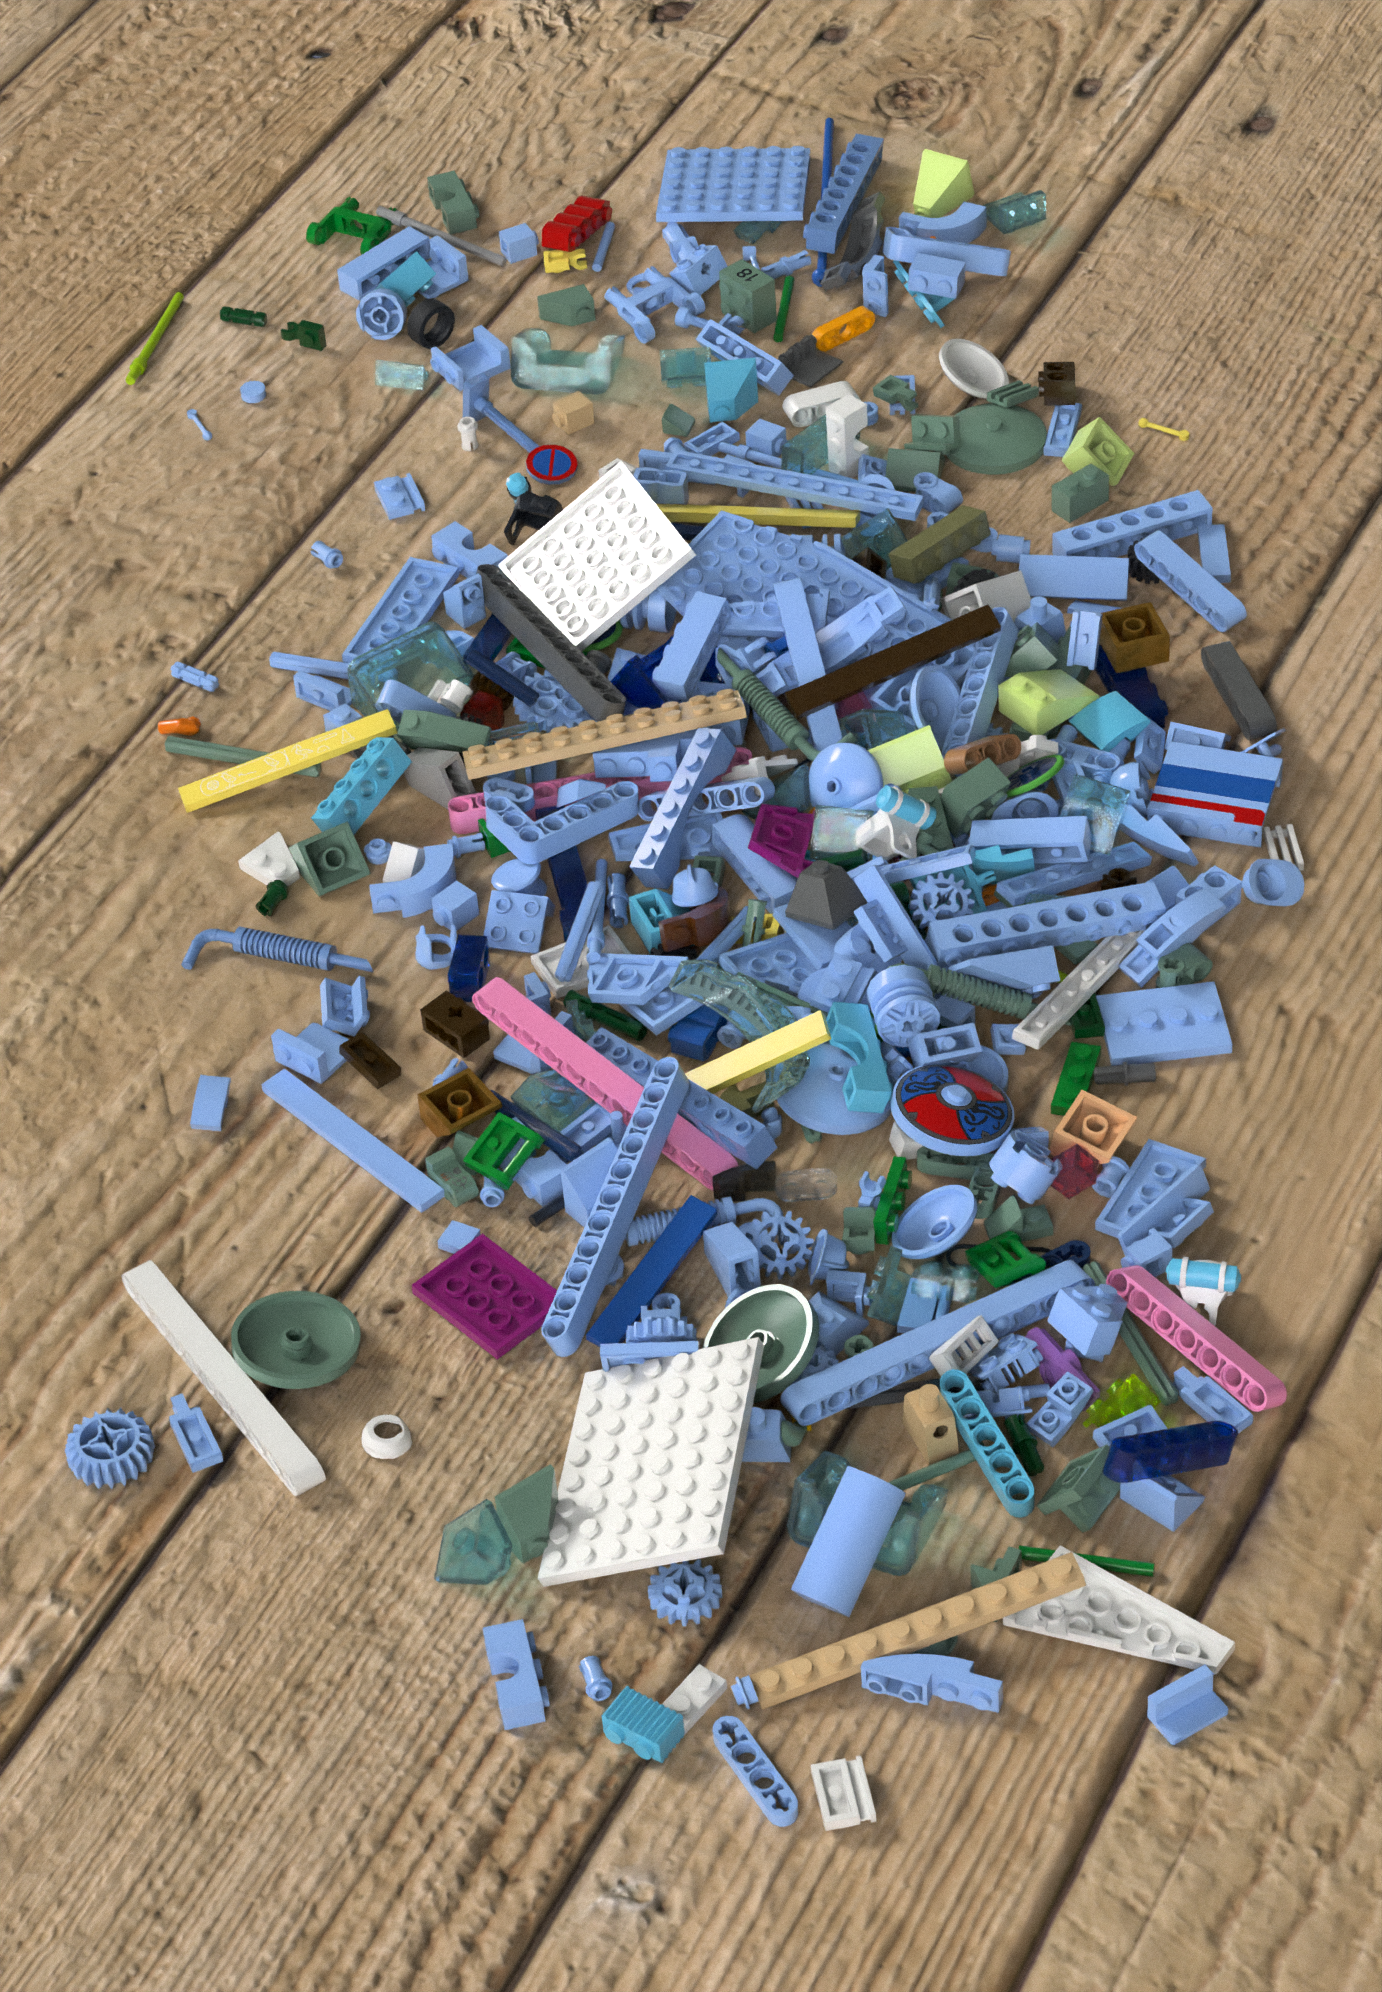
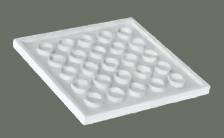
M621 461L498 566L582 652L695 557L696 554Z

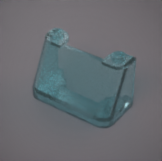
M526 328L512 337V382L522 389L570 393L580 391L583 394H602L610 388L624 351L625 335H607L601 339L596 352L588 353L551 350V339L546 331L537 328Z
M433 621L425 623L356 657L349 664L347 672L352 705L365 717L379 712L375 705L387 680L399 681L428 696L437 680H442L446 684L451 683L452 680H457L469 686L470 681L475 675L446 631ZM393 720L398 732L400 723Z
M824 1451L794 1480L787 1528L790 1538L795 1543L810 1548L847 1466H851L846 1458ZM931 1484L921 1485L914 1492L911 1503L902 1501L873 1564V1569L902 1576L906 1575L916 1565L946 1506L948 1489Z

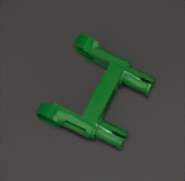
M347 197L340 207L332 208L319 223H310L306 232V240L314 245L324 244L335 232L363 238L360 247L362 255L382 243L390 235L394 224H392L391 220L384 217L357 212L359 202L355 198ZM392 207L388 208V209H390V210H392V211H396V210H397L396 208H393V209H392ZM354 220L358 221L363 229L358 228Z

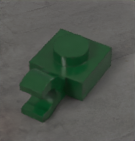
M301 320L299 324L288 322V330H280L283 340L292 341L299 339L300 346L322 351L327 346L324 325Z

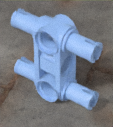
M1063 725L1056 739H1049L1058 742V754L1055 755H1061L1064 758V762L1079 760L1093 794V805H1097L1096 801L1104 795L1106 788L1110 787V779L1114 771L1124 765V759L1131 750V744L1126 739H1123L1109 752L1075 744L1073 742L1078 736L1076 728L1071 725ZM1052 778L1034 788V790L1045 791Z

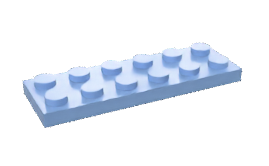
M409 557L343 652V662L395 670L444 599L443 592L450 589L459 577L458 567Z

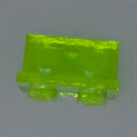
M1134 1373L1125 1382L1119 1377L1106 1390L1110 1396L1105 1401L1099 1397L1086 1410L1090 1416L1082 1425L1087 1429L1094 1423L1100 1428L1150 1404L1155 1408L1161 1400Z

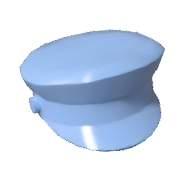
M517 858L501 865L492 875L491 883L497 891L544 896L547 891L545 882L539 878L541 872L540 863L526 864Z

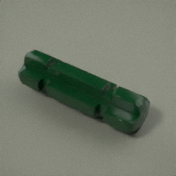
M224 306L219 313L220 319L226 322H231L232 320L233 323L252 325L254 323V326L264 327L267 323V314L264 312L256 311L255 314L251 310L239 308L233 310L232 307Z

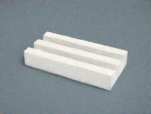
M1281 825L1275 826V830L1270 831V827H1264L1263 836L1270 859L1279 860L1273 841L1274 838H1277L1283 859L1292 863L1284 838L1287 837L1295 861L1294 865L1300 871L1304 870V861L1293 825H1286V829H1282Z

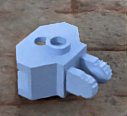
M765 636L753 643L742 637H737L722 643L716 648V667L728 688H733L732 680L734 678L718 662V649L721 648L741 670L750 669L756 675L777 657L774 652L763 653L761 648L768 643Z

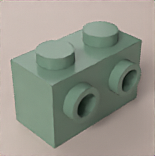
M1093 464L1085 466L1052 485V512L1069 523L1109 501V475Z

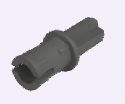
M1123 1062V1065L1094 1068V1081L1098 1085L1124 1083V1086H1128V1083L1155 1082L1156 1079L1154 1062L1143 1064H1127V1062Z

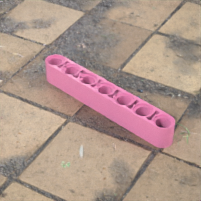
M1139 1265L1114 1269L1107 1275L1106 1284L1114 1287L1117 1293L1128 1302L1126 1307L1248 1409L1253 1412H1260L1279 1407L1286 1401L1287 1390L1279 1378L1146 1269Z

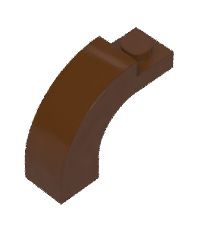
M718 885V894L713 900L699 906H694V910L658 921L662 949L670 952L692 944L701 947L712 943L732 921L728 893L725 889Z

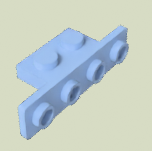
M875 864L855 877L854 881L868 903L856 909L854 914L858 919L859 925L865 930L873 943L876 953L881 956L884 963L901 956L905 964L927 971L931 964L938 966V962L879 866Z
M1194 1164L1118 1233L1117 1237L1125 1256L1126 1247L1137 1240L1148 1237V1230L1155 1228L1175 1248L1214 1213L1210 1202L1199 1200L1210 1189L1201 1165Z

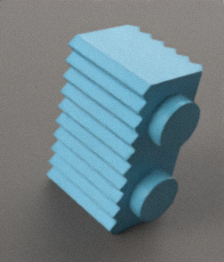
M626 1686L602 1715L603 1732L606 1737L615 1744L624 1743L632 1747L638 1756L646 1760L653 1758L663 1763L685 1734L684 1720L680 1713L677 1714L675 1710L671 1711L669 1707H665L657 1701L654 1702L652 1698L648 1699L646 1695L630 1689L629 1686Z

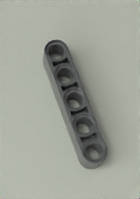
M1227 641L1202 647L1201 659L1203 666L1245 738L1252 740L1269 736L1276 732L1277 723L1275 715L1232 643Z

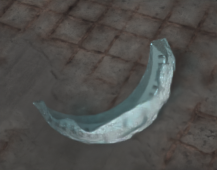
M710 960L681 961L668 985L672 992L696 1000L719 1013L732 1023L750 1043L796 1022L794 1014L774 994L767 995L755 987L757 984L755 980L744 974L733 975L716 967L718 963ZM807 1051L765 1070L766 1084L752 1107L755 1113L801 1082L810 1064V1057H808Z

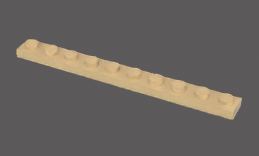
M1070 1552L749 1676L760 1706L764 1710L860 1673L863 1661L915 1652L1086 1586L1085 1578L1073 1553Z

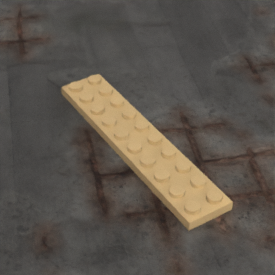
M724 689L717 692V695L710 697L698 695L691 697L689 701L683 703L671 701L662 704L660 708L656 709L640 708L635 710L634 714L625 716L613 714L606 717V720L598 722L586 720L580 722L579 726L571 728L566 726L555 727L549 733L540 734L532 732L524 735L522 739L513 741L509 738L501 739L491 746L474 745L469 747L468 751L463 752L468 780L739 720L747 718L739 691Z

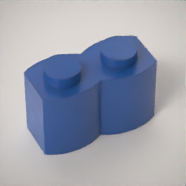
M705 1001V1004L679 1020L676 1025H672L668 1033L671 1052L696 1060L706 1061L719 1041L717 1032L729 1021V1008Z

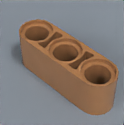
M1015 734L987 736L947 751L944 757V766L947 772L952 775L964 774L988 757L997 766L1016 759L1021 753V742Z

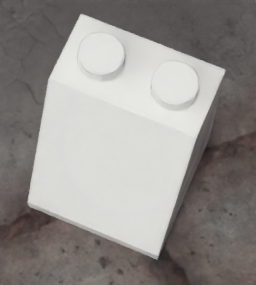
M1020 570L974 584L942 597L940 600L945 615L952 620L989 604L991 609L1004 607L1015 622L1019 614L1030 608L1031 598Z

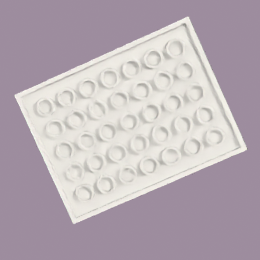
M759 1337L698 1349L692 1354L679 1353L676 1356L645 1360L644 1364L610 1367L607 1372L601 1369L585 1373L558 1487L559 1502L555 1508L556 1515L553 1527L549 1533L548 1547L543 1552L537 1578L543 1587L724 1554L764 1344Z

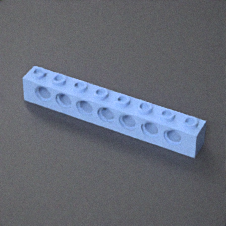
M1152 881L933 921L929 923L926 942L938 962V966L940 968L950 967L972 958L1051 945L1053 947L1060 945L1068 946L1076 942L1096 941L1103 937L1123 936L1130 932L1147 930L1165 914L1166 907L1155 882Z

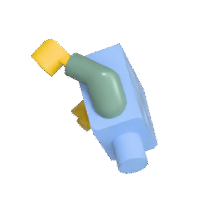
M752 1407L742 1462H791V1447L798 1446L802 1442L806 1432L812 1430V1424L802 1426L792 1415L791 1423L786 1421L780 1410Z

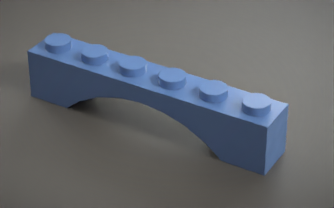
M697 729L629 866L645 887L669 889L680 867L682 835L692 805L699 793L710 781L726 772L736 752L735 747L721 729Z

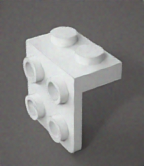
M787 755L776 756L770 760H765L764 756L755 757L748 760V765L742 764L732 767V772L721 776L722 782L754 777L770 778L797 766L798 761L797 759H787ZM754 786L755 794L761 798L759 788ZM728 790L729 798L735 801L734 793Z

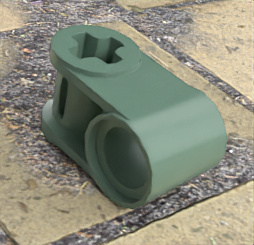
M1186 943L1179 949L1159 959L1157 966L1160 975L1156 979V988L1199 982L1210 973L1213 962L1194 945Z

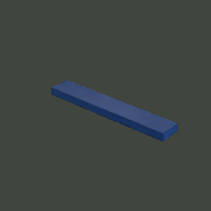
M692 1195L689 1196L587 1332L586 1340L600 1347V1344L623 1343L626 1339L627 1327L634 1326V1322H638L641 1318V1306L649 1308L653 1299L660 1293L701 1238L703 1231L707 1230L716 1218V1208Z

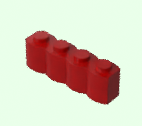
M583 195L579 196L574 204H569L564 212L558 213L553 221H548L542 229V247L567 252L574 251L576 247H579L580 243L585 242L590 235H593L601 226L610 221L612 217L610 201Z

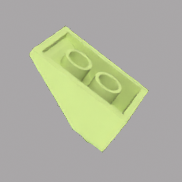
M1061 669L1020 672L998 685L999 712L1032 735H1043L1077 714L1093 701L1099 699L1098 694Z

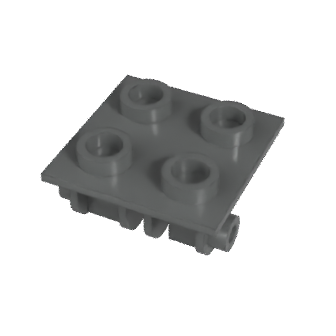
M806 335L800 343H795L785 353L780 354L778 360L794 375L793 380L811 388L839 367L843 361L817 350L816 337Z

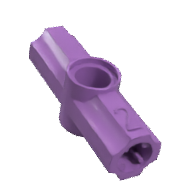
M1035 1327L1028 1331L1025 1337L1038 1344L1032 1351L1038 1349L1043 1357V1360L1039 1362V1372L1045 1384L1049 1383L1051 1389L1068 1371L1093 1389V1393L1083 1408V1412L1093 1408L1097 1400L1100 1399V1390L1082 1371L1081 1363L1076 1354L1070 1349L1064 1351L1045 1329Z

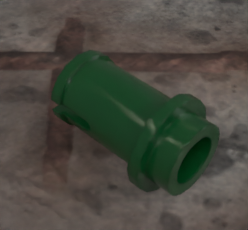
M281 880L269 882L266 887L267 891L260 901L257 902L256 909L262 915L271 916L280 901L287 898L288 886Z

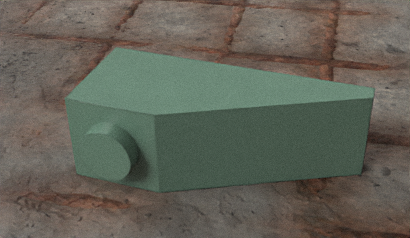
M404 710L397 736L413 750L422 747L463 753L474 745H484L486 747L492 729L489 726L430 711Z

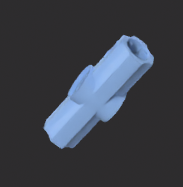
M669 222L662 229L663 238L669 246L674 263L688 258L693 253L692 250L698 246L696 238L694 236L689 237L684 227L677 222Z

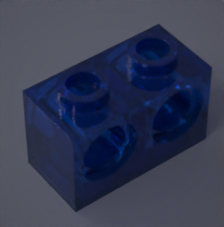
M458 934L447 976L450 993L462 998L465 1002H473V994L485 985L490 966L487 936Z

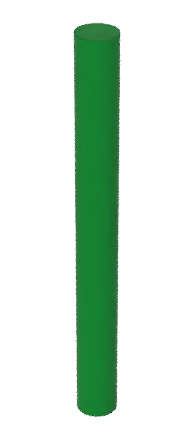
M792 276L785 277L773 335L775 342H782L795 281Z
M1019 1545V1550H1022V1560L1046 1562L1056 1551ZM1075 1553L1106 1571L1149 1577L1154 1576L1155 1563Z

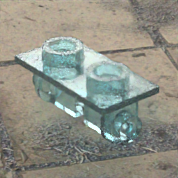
M376 360L375 385L424 390V380L427 381L429 377V372L424 369V365Z

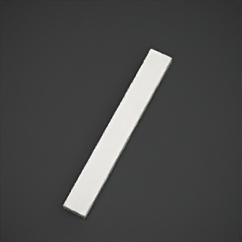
M1146 930L1130 932L1123 936L1114 935L1106 937L1013 1030L1012 1039L1039 1050L1092 994L1119 969V964L1139 945L1136 939Z

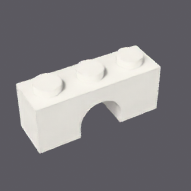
M848 393L826 407L828 467L832 473L854 478L858 475V463L861 455L869 456V447L855 439L857 433L868 426L867 404Z

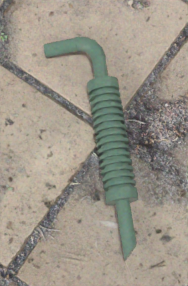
M719 648L717 654L718 662L734 678L732 680L733 689L739 691L740 696L791 750L800 749L813 762L821 751L815 749L807 741L809 732L806 728L802 726L750 669L741 670ZM849 732L837 743H855L857 739Z
M898 963V964L891 965V966H889V967L899 966V965H908V964ZM933 964L929 966L928 971L920 969L928 978L932 992L935 990L936 994L940 993L943 996L946 994V997L949 998L952 995L953 999L957 998L959 1001L963 999V1002L967 1003L969 1001V1004H974L975 1002L976 1006L980 1005L982 1008L986 1006V1009L990 1010L992 1008V1011L998 1009L999 1013L1003 1012L1006 1015L1009 1013V1016L1012 1017L1015 1014L1016 1018L1024 1020L1039 1005L1033 1003L1032 994L1026 992L1021 993L1019 990L1015 992V989L1011 988L1009 990V987L1004 988L996 983L992 985V982L989 981L986 984V980L981 981L979 978L975 980V977L971 976L969 978V975L966 974L963 977V973L958 974L956 971L952 973V970L949 969L946 972V968L940 970L939 966ZM1069 1021L1065 1023V1025L1071 1026Z

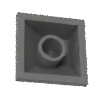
M817 860L799 874L785 914L788 918L834 930L852 917L856 909L868 902L858 886L841 866L830 864L825 860Z

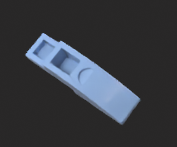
M1205 888L1195 892L1172 907L1136 939L1139 945L1119 964V969L1142 988L1159 971L1157 965L1162 956L1168 955L1186 943L1192 944L1227 908L1226 905Z
M900 1654L866 1660L861 1665L862 1688L876 1694L898 1697L909 1703H920L928 1706L932 1695L946 1701H956L971 1705L979 1710H989L999 1713L1003 1703V1681L974 1674V1661L934 1654Z

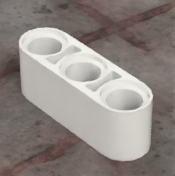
M839 381L791 394L783 401L782 408L794 426L804 427L826 421V407L848 393L859 400L860 398L849 382Z

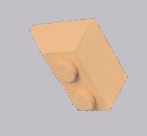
M1081 1090L1054 1130L1049 1149L1051 1151L1050 1154L1074 1167L1109 1163L1135 1124L1137 1117Z

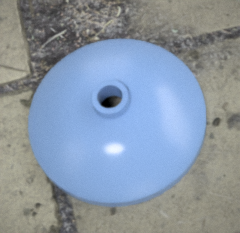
M932 665L922 668L916 674L910 689V708L917 729L930 725L937 745L942 750L961 691L954 678L945 669Z
M836 743L822 750L814 759L807 780L808 796L812 807L825 811V816L836 817L837 813L845 814L850 807L877 795L883 788L882 772L876 759L868 750L854 743ZM834 782L836 783V790H835V791H834V788H833ZM847 819L844 829L855 828Z
M947 1185L924 1194L914 1201L899 1217L898 1230L896 1233L892 1232L893 1247L902 1257L917 1260L932 1258L949 1250L967 1234L974 1222L977 1213V1200L967 1187L961 1185Z

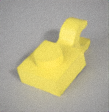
M577 249L572 252L562 250L543 252L546 273H560L570 270V266L578 270L587 268V260H577L586 257L585 249Z

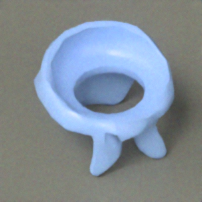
M423 925L420 926L419 933L415 936V958L422 967L428 970L446 968L452 965L458 959L460 947L463 943L462 938L457 939L455 925H451L450 937L444 934H426L425 927ZM431 943H445L451 948V951L444 955L435 954L432 952Z

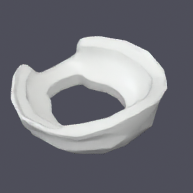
M380 1415L374 1417L366 1424L362 1432V1447L366 1453L375 1458H397L409 1450L412 1445L409 1428L398 1416ZM390 1422L399 1424L403 1432L393 1438L384 1439L378 1437L374 1429L380 1423Z

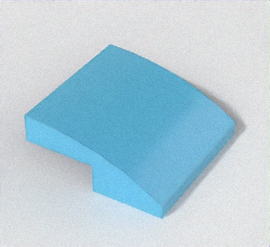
M1117 691L1108 693L1093 701L1069 720L1070 724L1098 750L1106 752L1113 749L1125 737L1131 742L1151 723L1146 716Z
M999 845L975 851L976 856L972 863V869L976 876L991 869L994 871L995 874L984 878L986 880L996 876V881L991 882V884H997L1000 881L1035 871L1031 848L1002 855Z

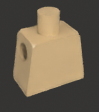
M926 1384L920 1389L907 1393L904 1396L902 1423L928 1466L959 1454L955 1417L938 1387L933 1384ZM935 1431L938 1432V1437L933 1436Z

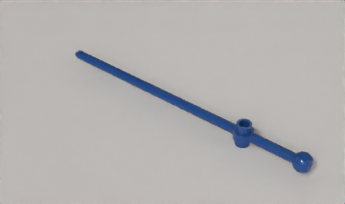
M832 118L825 120L821 200L823 190L828 188V182L832 176L834 120ZM818 251L817 269L814 270L811 276L813 283L818 287H822L820 283L825 275V270H827L828 253Z

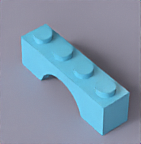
M833 1002L826 1018L831 1035L830 1045L850 1054L858 1064L850 1068L842 1087L848 1111L883 1113L887 1102L891 1101L893 1085L888 1080L887 1063L882 1058L881 1041L877 1039L875 1021L870 1015L868 1004Z

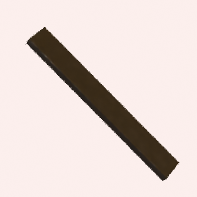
M989 604L785 692V698L795 717L799 720L1001 631V625Z

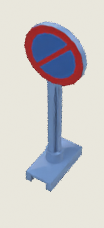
M480 373L479 381L473 385L468 381L463 383V417H472L477 422L487 416L529 452L526 459V469L533 479L540 483L551 485L569 481L575 475L578 464L577 458L572 451L558 445H537L493 407V403L489 401V377L485 373Z

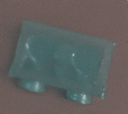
M890 1246L886 1257H879L874 1270V1274L878 1275V1279L872 1280L867 1293V1298L871 1299L867 1316L897 1326L910 1278L912 1277L897 1270L903 1250Z

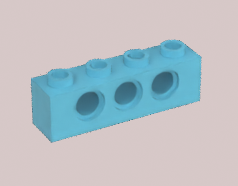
M376 737L367 744V749L360 758L351 764L350 770L344 778L335 784L334 790L327 799L318 805V810L311 819L322 832L348 821L354 835L412 763L394 738Z

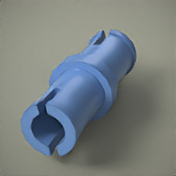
M613 873L612 877L609 875L607 878L609 894L606 896V905L610 909V925L614 928H622L623 924L625 926L628 924L627 906L629 905V896L625 888L626 878L621 873Z

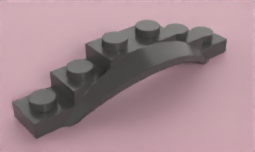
M881 192L862 199L857 209L853 212L849 239L842 260L838 265L825 270V275L820 283L825 291L834 287L838 289L844 286L847 281L852 282L859 275L862 276L864 265L874 255H879V250L883 243L879 233L884 222L880 213L885 202V197Z

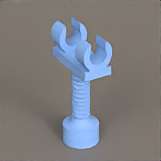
M683 306L678 309L675 316V325L682 328H688L690 325L703 329L709 321L694 316L692 309ZM729 313L718 323L736 335H739L745 329L737 327L741 326L744 320L739 316L732 317V314Z

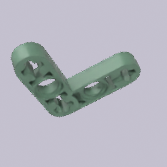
M925 1146L918 1149L917 1169L931 1175L971 1180L968 1189L977 1200L975 1218L984 1219L993 1214L1002 1188L991 1178L994 1172L990 1168L989 1162L995 1154L955 1156L940 1153Z

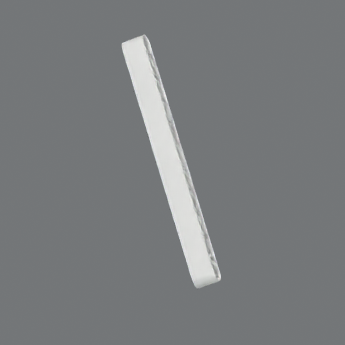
M148 1260L122 1274L123 1284L132 1299L290 1492L297 1497L326 1480L325 1473L315 1456L247 1374L238 1366L232 1356L151 1260Z

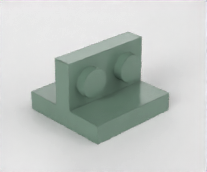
M1106 1444L1071 1460L1036 1506L1044 1515L1060 1509L1082 1533L1089 1531L1120 1490V1480L1107 1467L1116 1453Z

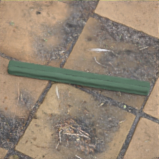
M168 736L164 744L167 752L234 764H243L269 754V752L176 736ZM321 763L292 774L319 777L322 770Z
M1093 1261L1090 1264L1084 1265V1271L1094 1280L1095 1286L1106 1284L1107 1276L1098 1262ZM1125 1308L1119 1334L1161 1403L1165 1406H1169L1172 1403L1175 1404L1178 1401V1391L1129 1311Z

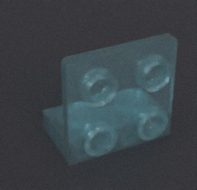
M1042 190L1028 195L1019 192L983 205L986 206L987 219L1003 234L1012 233L1015 230L1034 225L1046 219V194Z

